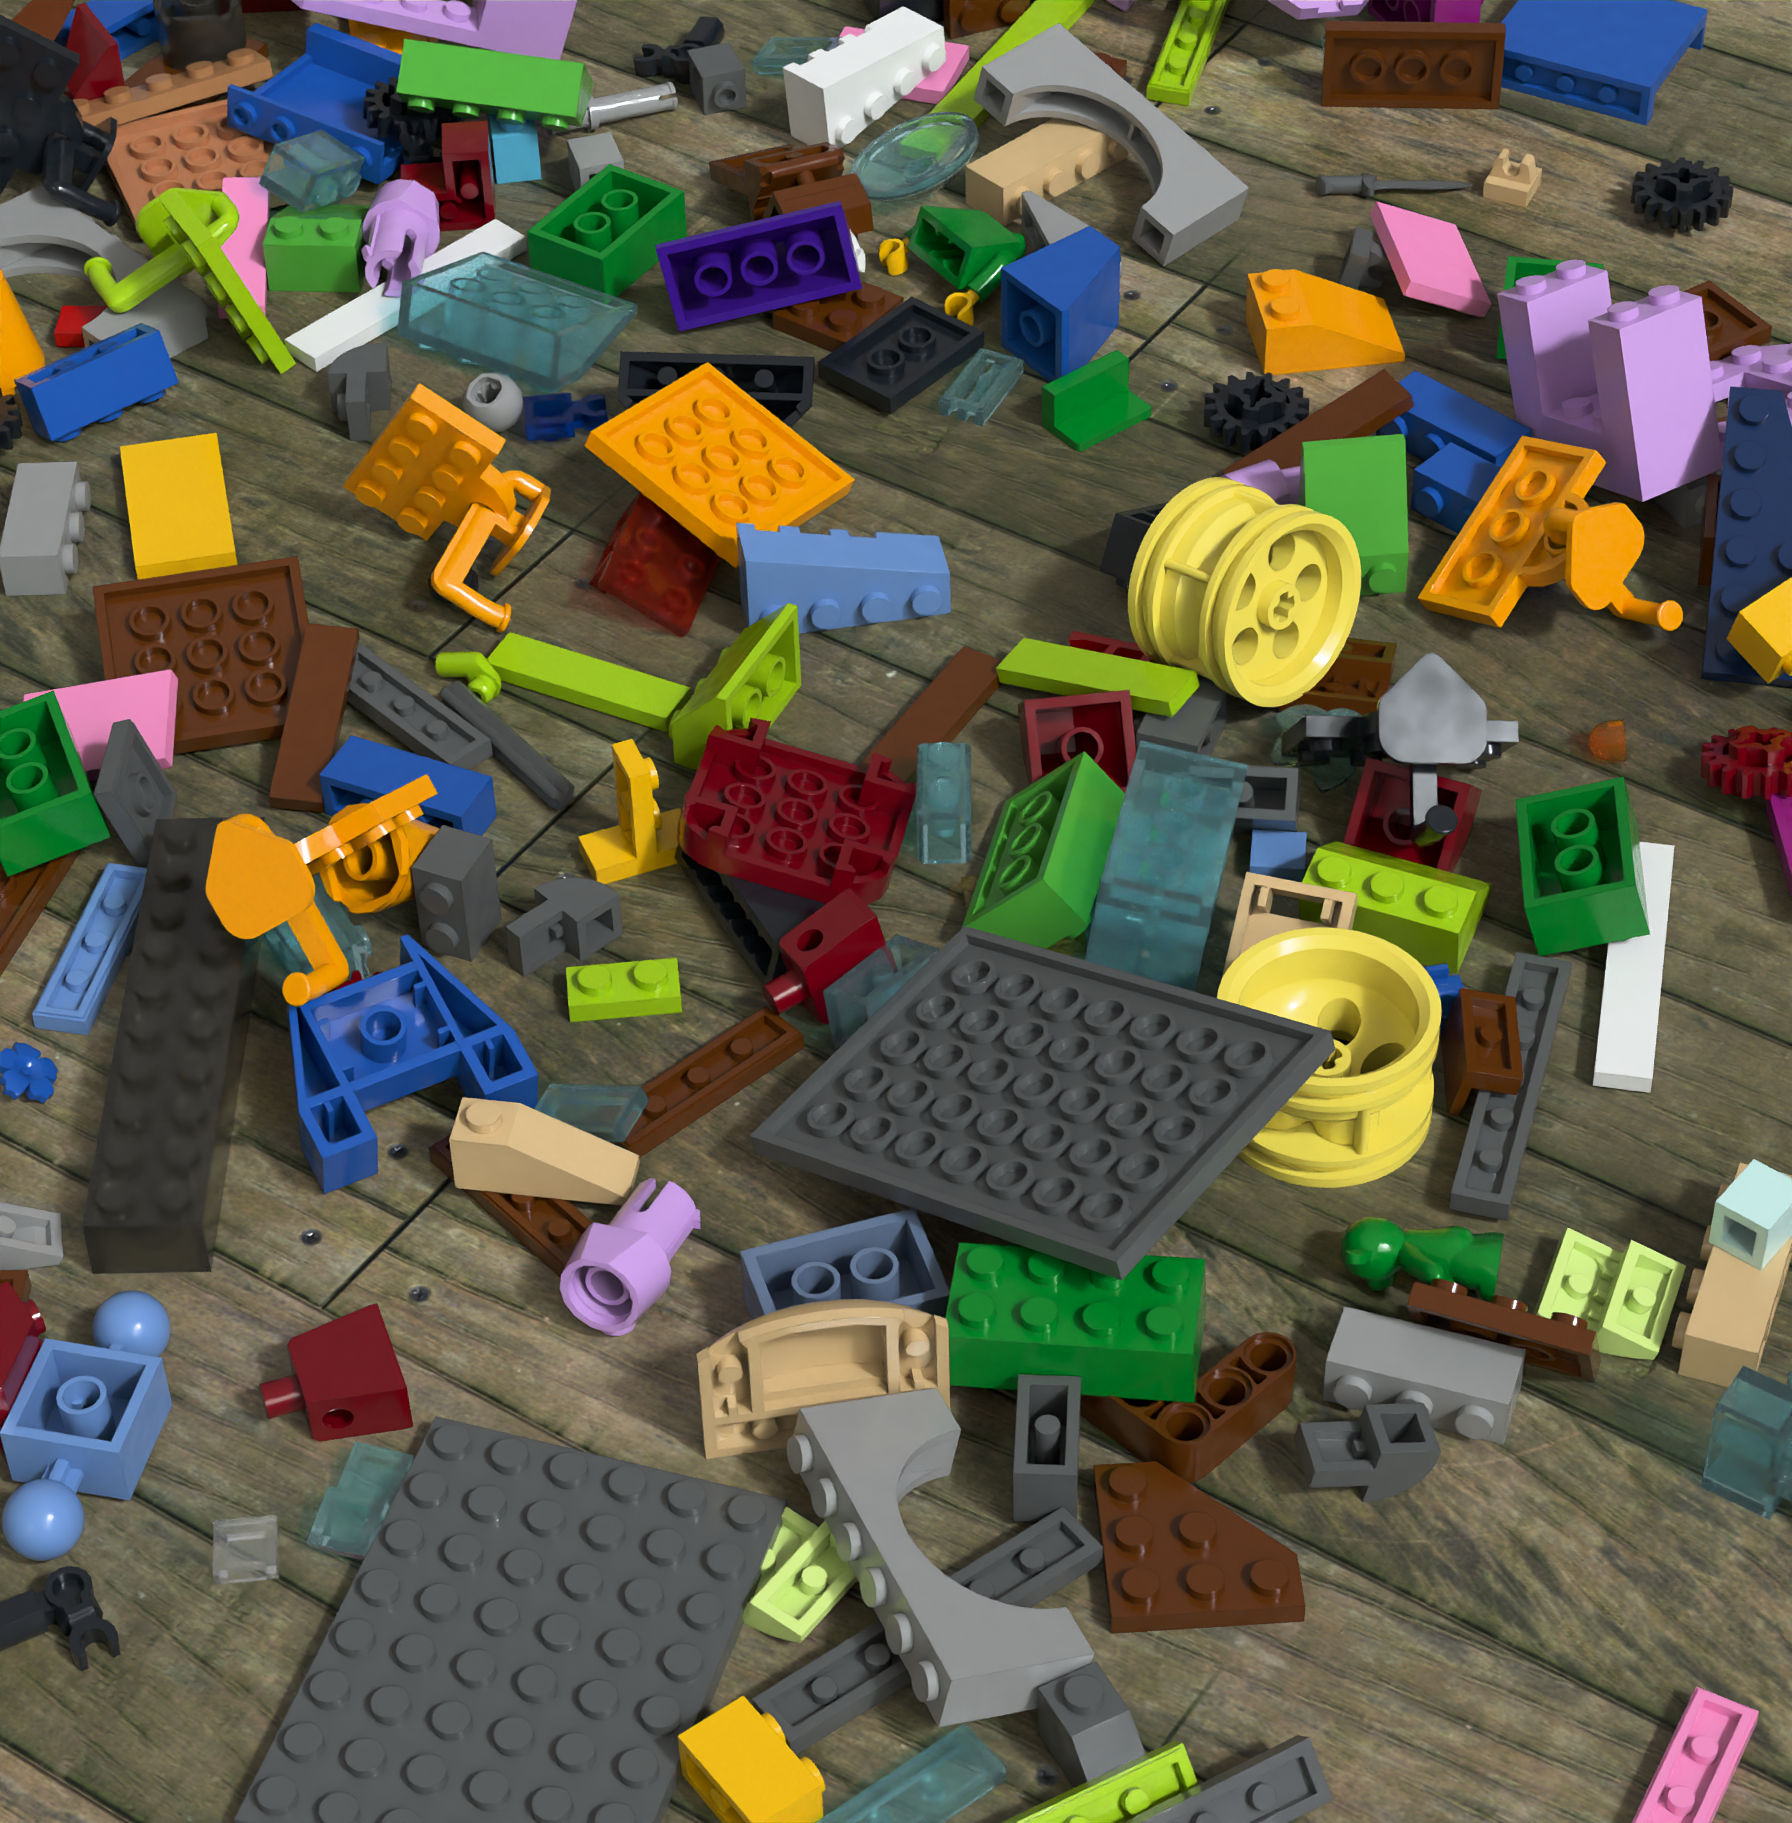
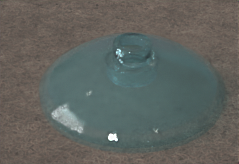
M939 112L920 116L895 126L873 140L857 156L851 167L850 174L857 173L868 198L874 201L904 202L928 197L947 186L968 165L979 143V131L973 119L962 113Z

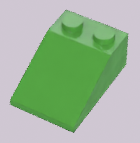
M290 204L271 217L263 242L269 291L361 293L366 265L361 251L366 244L363 238V221L371 205Z
M1404 434L1302 442L1298 505L1334 517L1351 533L1360 558V596L1406 592L1409 546L1406 444Z

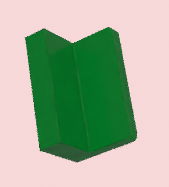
M1118 350L1042 386V426L1077 452L1084 451L1151 417L1152 407L1129 390V358Z

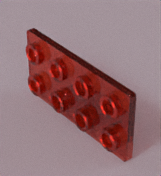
M639 491L617 520L589 581V585L604 594L608 592L676 635L685 637L693 624L720 557Z

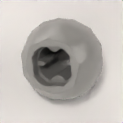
M498 372L483 373L473 379L464 391L463 411L495 433L504 432L515 425L523 413L522 392L518 384L509 376Z

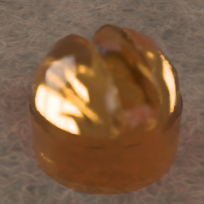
M1624 719L1602 722L1590 733L1589 747L1592 754L1599 760L1611 763L1627 761Z

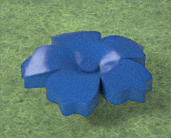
M16 1042L12 1049L5 1048L0 1052V1073H2L0 1083L3 1086V1094L9 1095L12 1099L16 1100L26 1091V1095L30 1100H38L44 1104L54 1094L52 1085L57 1079V1067L51 1059L39 1058L41 1053L38 1049L26 1043Z

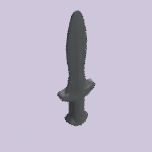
M1362 173L1361 175L1319 174L1315 183V188L1319 195L1362 194L1364 196H1374L1376 190L1381 189L1436 190L1471 186L1469 182L1450 180H1377V175H1371L1370 173Z

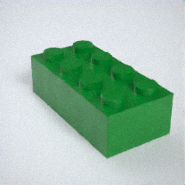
M959 1243L945 1317L949 1327L950 1385L1017 1390L1018 1374L1081 1376V1395L1195 1403L1206 1315L1205 1259L1145 1255L1123 1280H1119L1027 1247Z

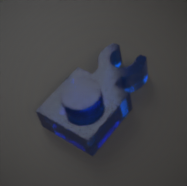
M571 393L523 396L527 441H555L560 438L575 437L576 428L592 431L608 421L606 396L604 394H591L577 401H572Z

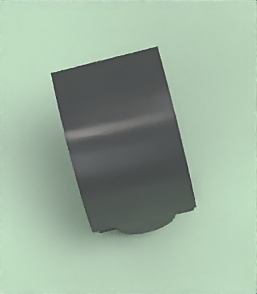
M387 343L367 344L350 349L338 356L329 367L328 381L333 413H338L339 422H348L350 441L370 440L371 411L391 410L392 378Z
M586 878L552 880L534 888L536 901L534 909L520 915L516 920L505 926L510 967L525 977L566 950L582 961L623 935L620 897L613 889L595 880Z
M1424 1403L1365 1404L1359 1421L1299 1422L1294 1436V1442L1309 1488L1358 1486L1362 1502L1389 1498L1410 1489L1430 1473L1441 1453Z

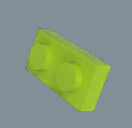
M677 958L566 967L570 1022L682 1013Z

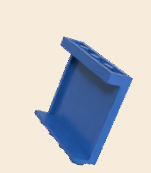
M1518 0L1501 22L1505 23L1506 27L1501 87L1647 125L1653 117L1656 91L1688 47L1697 50L1703 48L1708 9L1673 0Z
M314 23L306 29V53L261 87L251 92L233 84L228 86L227 126L373 183L381 184L401 168L404 148L400 141L398 143L393 142V138L389 135L378 136V128L368 129L367 120L363 119V101L366 96V90L374 89L375 82L379 81L389 84V77H399L402 55L322 24Z

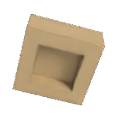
M1503 148L1496 157L1492 170L1484 181L1483 198L1526 208L1541 184L1542 168L1535 166V158L1531 154H1526L1521 163L1509 161V149Z

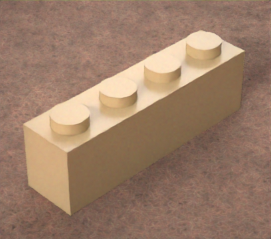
M1052 118L965 166L966 205L975 210L986 212L1001 225L1006 226L1022 217L1021 192L1032 191L1043 199L1050 201L1132 154L1117 141L1097 129L1071 120Z
M1739 1163L1735 1179L1749 1164ZM1721 1184L1717 1199L1730 1186L1729 1184ZM1708 1225L1700 1253V1260L1707 1261L1708 1263L1705 1270L1694 1268L1686 1303L1692 1304L1694 1307L1691 1314L1680 1311L1673 1335L1672 1347L1682 1349L1678 1374L1751 1394L1792 1259V1236L1762 1270H1759L1709 1243L1711 1225Z

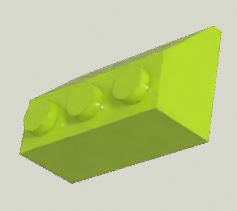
M787 603L745 628L731 647L724 648L719 657L718 664L707 678H702L698 682L694 695L682 710L678 709L671 718L668 734L669 738L673 740L674 763L697 770L705 751L708 735L716 725H719L725 731L747 729L750 718L771 721L770 727L801 687L797 605Z
M1338 841L1316 849L1301 882L1356 893L1359 900L1352 930L1384 939L1410 954L1420 964L1430 966L1447 963L1449 972L1455 974L1459 972L1493 891V884ZM1299 899V919L1323 924L1320 919L1323 904Z

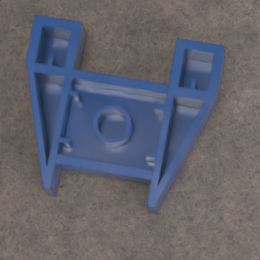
M408 934L400 937V966L324 994L317 999L308 1001L303 1006L295 1007L287 1003L300 1145L324 1194L378 1173V1137L364 1113L372 1108L456 1077L467 1098L521 1103L537 1110L539 1074L514 1029Z

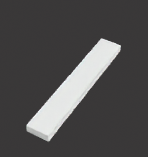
M494 219L424 259L420 281L416 289L411 293L401 297L384 295L385 281L284 339L285 347L292 357L318 372L332 364L344 352L370 342L527 250L526 236Z
M1640 842L1650 935L1608 943L1593 1086L1651 1093L1674 845Z

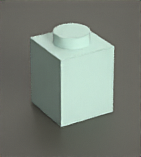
M1753 1159L1715 1201L1709 1243L1762 1270L1792 1236V1179L1788 1175Z

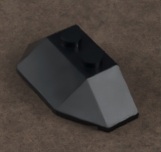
M620 352L617 398L626 410L707 362L790 428L812 407L814 357Z

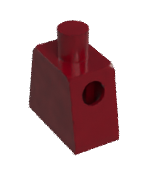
M851 888L841 892L780 939L778 947L787 972L762 986V991L768 1004L777 1015L802 1003L820 1024H830L888 1000L900 989L877 915Z
M377 1303L291 1338L287 1343V1350L292 1375L259 1384L268 1420L303 1410L311 1436L319 1442L413 1427L407 1386Z

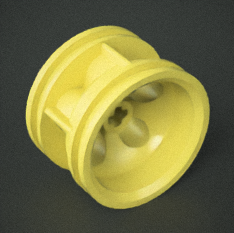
M1212 477L1200 480L1183 489L1165 505L1149 527L1139 547L1128 589V616L1135 642L1151 661L1157 664L1194 670L1198 675L1211 679L1224 692L1261 707H1278L1288 704L1303 696V693L1311 690L1324 677L1339 656L1350 634L1358 608L1361 589V565L1358 549L1348 529L1332 516L1297 504H1276L1263 491L1229 478Z
M1331 927L1305 928L1277 934L1251 946L1235 959L1226 970L1220 982L1217 993L1218 999L1330 1030L1332 1038L1350 1041L1345 1046L1343 1043L1333 1039L1335 1045L1334 1052L1237 1156L1254 1169L1270 1177L1291 1184L1317 1188H1338L1364 1184L1390 1174L1410 1160L1423 1144L1431 1124L1434 1096L1432 1064L1438 1050L1442 1012L1438 990L1424 967L1410 954L1384 939L1359 931Z

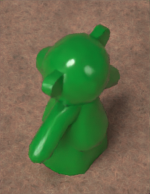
M1368 1216L1358 1219L1345 1230L1341 1238V1257L1345 1267L1353 1275L1366 1280L1370 1290L1382 1291L1391 1287L1396 1274L1403 1269L1411 1276L1428 1285L1431 1284L1432 1279L1451 1281L1467 1289L1474 1290L1481 1300L1490 1302L1491 1297L1495 1295L1504 1233L1472 1234L1469 1229L1460 1226L1416 1229L1404 1232L1396 1223L1386 1218Z

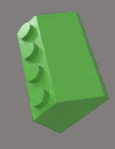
M404 39L396 93L404 103H408V109L418 112L433 113L435 107L452 109L453 115L467 119H478L479 114L484 113L497 115V121L506 124L523 125L524 119L542 121L541 126L546 129L568 131L569 125L581 127L593 92L594 83L584 63Z
M1085 751L1005 800L962 928L967 926L1047 949L1064 938L1067 940L1076 938L1088 927L1092 919L1090 913L1095 897L1102 886L1100 881L1104 867L1111 856L1110 848L1116 830L1121 824L1120 815L1127 795Z

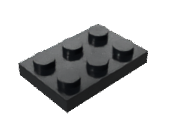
M910 297L818 362L819 378L892 414L984 348V332L914 297Z

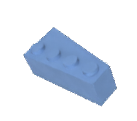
M736 523L740 598L747 627L787 603L798 606L799 634L951 613L950 572L939 536L875 532L871 538L855 537L849 535L848 530L829 529L828 535L800 533L799 527L778 525L776 532L755 530L754 524Z

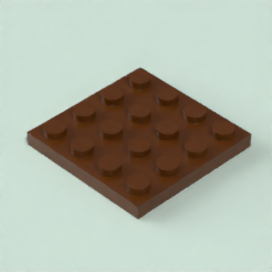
M298 556L92 586L105 681L169 669L178 678L173 754L282 738L306 624L309 623Z

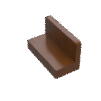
M1460 988L1441 1033L1447 1115L1457 1117L1462 1112L1471 1088L1517 1095L1523 1082L1515 997Z

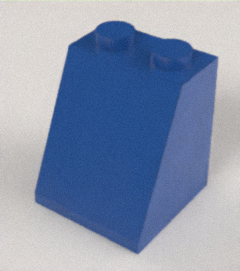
M1088 226L1002 267L1001 346L1050 382L1086 365L1119 325L1120 246L1093 227Z

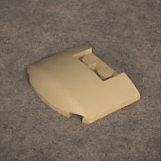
M836 1299L795 1305L750 1320L729 1331L709 1347L696 1353L706 1459L787 1448L789 1437L794 1435L800 1408L937 1388L950 1410L949 1327L947 1319L936 1315L933 1316L906 1305L867 1299Z

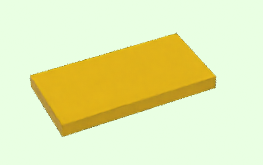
M217 433L120 446L137 579L238 565Z

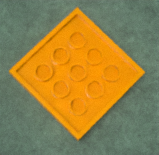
M708 362L590 432L585 443V447L600 458L604 464L615 470L645 497L652 500L682 527L689 530L734 568L738 567L736 523L754 524L755 530L776 532L778 525L799 527L846 496L855 481L854 478Z

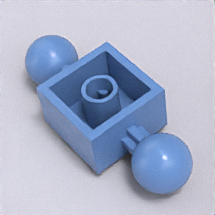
M130 1290L119 1292L105 1300L95 1313L92 1322V1338L95 1346L45 1338L0 1431V1437L11 1478L13 1481L25 1482V1484L16 1489L7 1500L2 1513V1529L12 1549L25 1558L35 1561L53 1560L63 1556L76 1545L81 1537L85 1520L83 1506L76 1495L77 1492L129 1501L133 1495L172 1407L162 1357H159L168 1345L171 1324L164 1306L150 1294Z

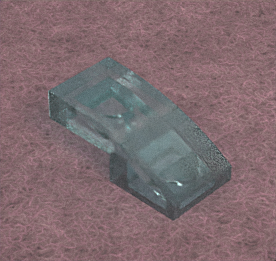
M355 1441L337 1488L327 1487L306 1541L308 1547L363 1561L414 1460V1456Z

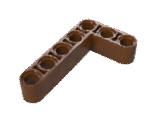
M1273 1332L1256 1333L1247 1338L1197 1380L1195 1403L1118 1398L1109 1395L1108 1397L1081 1395L1080 1415L1141 1461H1156L1188 1483H1194L1207 1476L1288 1407L1293 1400L1297 1352L1294 1344L1281 1334Z

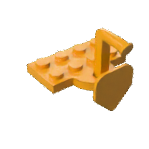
M419 383L352 470L343 487L353 493L361 503L369 507H375L395 520L403 530L418 535L426 541L444 520L457 526L455 534L432 572L431 585L439 595L476 619L495 627L497 632L502 633L507 628L511 617V605L507 603L499 605L462 582L489 534L504 543L489 571L495 577L500 574L519 552L537 525L550 501L551 488L522 471L508 470L503 473L499 472L491 463L499 454L506 439ZM514 491L531 502L523 515L514 510L516 506Z
M1521 436L1417 597L1421 604L1429 611L1501 628L1527 587H1545L1565 579L1569 591L1585 608L1600 610L1607 606L1612 614L1618 618L1658 626L1665 631L1677 629L1683 620V611L1677 602L1667 600L1662 603H1656L1635 598L1623 584V581L1642 552L1644 530L1640 521L1626 504L1613 502L1590 507L1584 500L1585 495L1606 464V461L1598 451L1527 436Z
M427 774L372 801L295 844L287 839L276 836L262 819L249 813L232 816L218 824L205 885L206 896L226 930L241 939L256 938L283 922H288L314 971L306 975L294 972L285 978L282 987L283 997L291 1006H303L308 1001L321 997L343 984L349 978L350 973L349 965L343 952L314 902L315 883L312 875L422 816L424 813L419 804L438 794Z

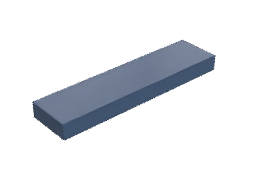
M107 863L32 1013L35 1028L88 1036L162 884L158 869Z

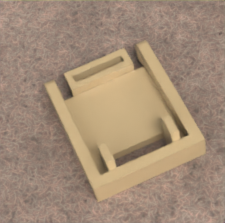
M1246 872L1222 978L1233 961L1243 952L1274 935L1315 927L1352 930L1359 900L1357 894ZM1274 894L1322 903L1323 908L1320 919L1323 924L1270 914Z

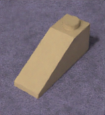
M462 1097L449 1138L455 1188L623 1206L632 1194L640 1164L639 1155L526 1105L515 1102Z

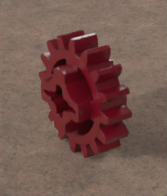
M1750 725L1736 730H1728V737L1713 735L1711 736V743H1703L1700 776L1707 779L1708 787L1721 786V794L1724 795L1732 794L1736 797L1741 796L1742 799L1757 796L1762 797L1766 801L1770 800L1772 794L1775 793L1791 797L1792 732L1784 729L1778 730L1775 727L1768 730L1758 729Z

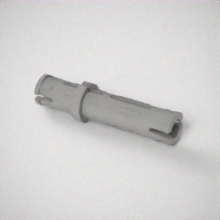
M669 81L660 85L594 98L591 95L581 127L569 125L568 131L582 127L590 131L598 129L599 124L667 110H676L678 106L677 97L659 100V96L676 93L674 85ZM546 129L550 136L565 132Z

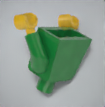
M921 206L915 225L904 232L905 238L903 240L895 238L884 240L879 247V257L881 265L883 267L887 266L888 273L895 276L902 274L908 269L909 263L906 253L912 251L957 289H966V293H953L946 298L945 313L953 317L958 315L957 319L972 326L974 323L973 305L977 301L983 303L1001 284L1002 267L1023 258L1026 251V241L1022 234L1018 232L1011 233L986 212Z

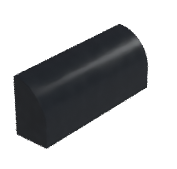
M678 842L675 854L676 861L762 985L787 972L778 947L780 939L823 907L825 903L709 869L698 864L688 856Z

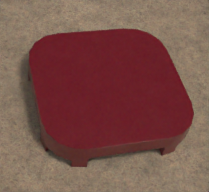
M750 718L747 729H731L727 731L716 725L708 735L705 751L689 792L685 793L677 826V841L683 851L698 864L719 873L825 904L848 888H851L866 905L881 899L889 887L916 797V783H905L904 780L890 771L892 759L873 752L869 767L865 768L767 739L771 721Z

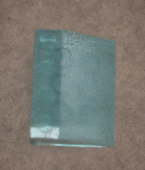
M480 252L402 281L397 335L415 341V346L420 349L429 351L440 350L454 355L453 358L457 362L480 364L493 369L492 372L528 381L538 391L557 392L561 387L578 381L583 377L637 314L638 304L486 252Z

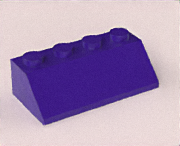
M841 201L655 245L679 332L862 289L859 265Z

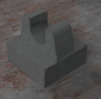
M1355 227L1341 263L1338 284L1356 290L1358 286L1375 289L1381 287L1384 272L1371 266L1378 265L1389 268L1390 262L1383 246L1372 241L1373 231Z

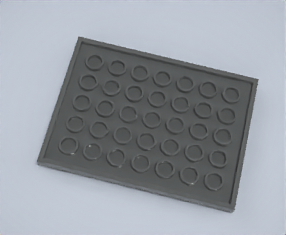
M964 926L750 1135V1139L756 1154L1123 1280L1334 1052L1335 1045L1330 1030Z
M435 1416L234 1818L235 1823H661L681 1776L678 1735L705 1718L744 1624L743 1612L747 1602L749 1603L751 1597L755 1594L762 1576L761 1567L769 1549H773L782 1527V1515L786 1506L788 1507V1501L778 1497Z

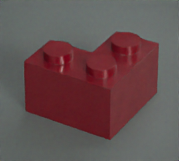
M488 121L442 123L443 162L401 165V179L414 180L434 192L439 203L440 232L478 229L496 219V197Z

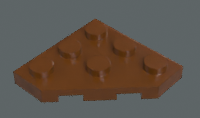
M1156 1461L1093 1465V1484L1100 1542L1103 1546V1567L1111 1634L1304 1622L1305 1600L1298 1556L1295 1552Z

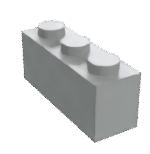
M77 462L18 463L0 543V570L6 596L60 595L67 593L70 574H77L78 550L76 543L84 541L85 525L82 512L89 511L91 505L90 486L88 481H81Z
M1344 1306L1326 1358L1323 1400L1355 1410H1363L1365 1404L1424 1403L1432 1427L1459 1433L1472 1439H1483L1504 1444L1521 1390L1526 1350Z

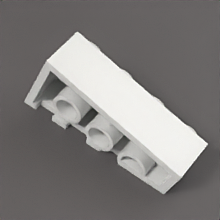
M903 6L866 25L863 34L857 37L848 34L838 39V47L828 52L820 48L808 54V62L802 65L793 62L783 67L791 136L807 145L828 142L843 148L846 144L851 143L859 133L875 120L881 118L889 108L902 97L908 95L914 87L932 72L937 71L946 62L943 26Z

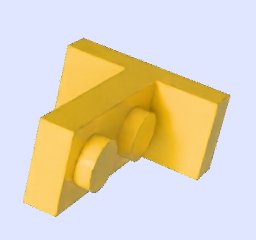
M633 739L612 744L619 825L578 837L580 854L593 879L603 884L678 863L675 859V854L678 846L677 826L681 809L677 808L660 813L652 794V790L659 788V779L655 765L650 757L643 759Z

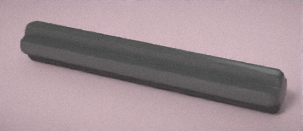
M454 681L449 687L444 686L441 689V703L490 738L492 753L551 808L562 810L566 804L572 805L576 798L573 794L574 785L460 681Z

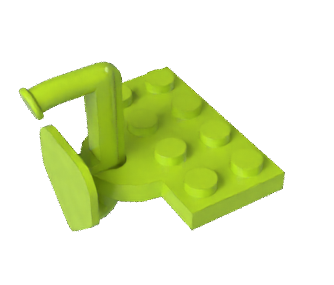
M174 187L147 203L139 211L135 226L138 234L154 258L117 283L111 276L112 266L105 258L94 257L89 259L84 265V273L90 278L94 289L106 305L116 313L132 309L176 277L185 275L195 269L201 277L204 276L203 278L207 283L206 287L222 309L225 308L228 320L240 337L244 340L251 335L245 341L261 364L270 360L280 374L296 365L295 360L220 248L238 227L240 217L237 207L224 192Z

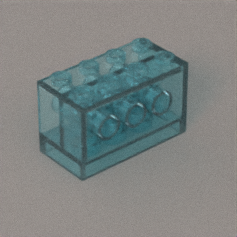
M1140 740L1100 881L1085 957L1086 961L1195 991L1228 858L1247 773V764Z

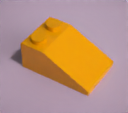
M1271 269L1261 273L1247 274L1245 321L1264 375L1267 372L1272 373V375L1405 362V352L1384 298L1295 269Z

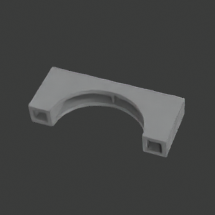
M1060 23L982 67L974 100L1004 126L1020 120L1037 117L1071 120L1108 135L1133 155L1143 168L1150 182L1153 197L1141 206L1132 239L1163 267L1239 220L1249 187Z
M43 185L0 204V269L5 278L24 274L49 273L71 276L91 283L90 278L84 273V265L91 258L102 257L111 263V276L118 283L148 262L144 255L136 253L122 243L116 235H111L101 228L90 216H85L75 208L51 197ZM174 279L126 312L116 313L107 306L98 317L82 326L85 348L139 323H143L160 331L168 355L171 358L208 339L205 320L208 316L207 307L197 293L190 292Z
M937 1388L800 1408L794 1435L790 1436L787 1442V1457L790 1467L794 1473L800 1474L811 1494L815 1513L818 1517L825 1519L835 1538L839 1557L843 1562L849 1563L860 1583V1591L865 1604L876 1612L885 1629L886 1640L890 1650L896 1655L899 1654L911 1676L913 1691L920 1702L926 1703L938 1727L1038 1709V1687L1092 1663L1095 1653L1067 1607L1053 1609L1020 1607L977 1594L952 1580L935 1567L909 1536L899 1512L898 1502L907 1493L921 1484L950 1475L961 1428Z

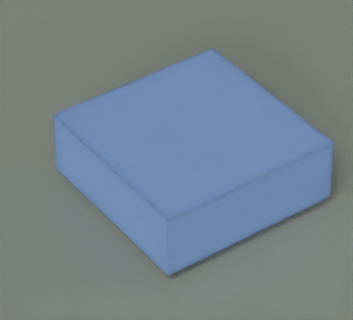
M1252 829L1250 873L1302 882L1305 875L1307 832Z

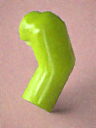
M441 652L438 654L435 667L440 677H465L469 682L467 687L472 692H475L474 694L485 704H488L500 694L502 686L500 675L482 653Z

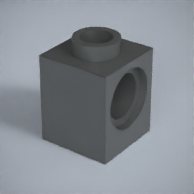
M730 42L687 50L690 89L704 115L747 107L745 69Z

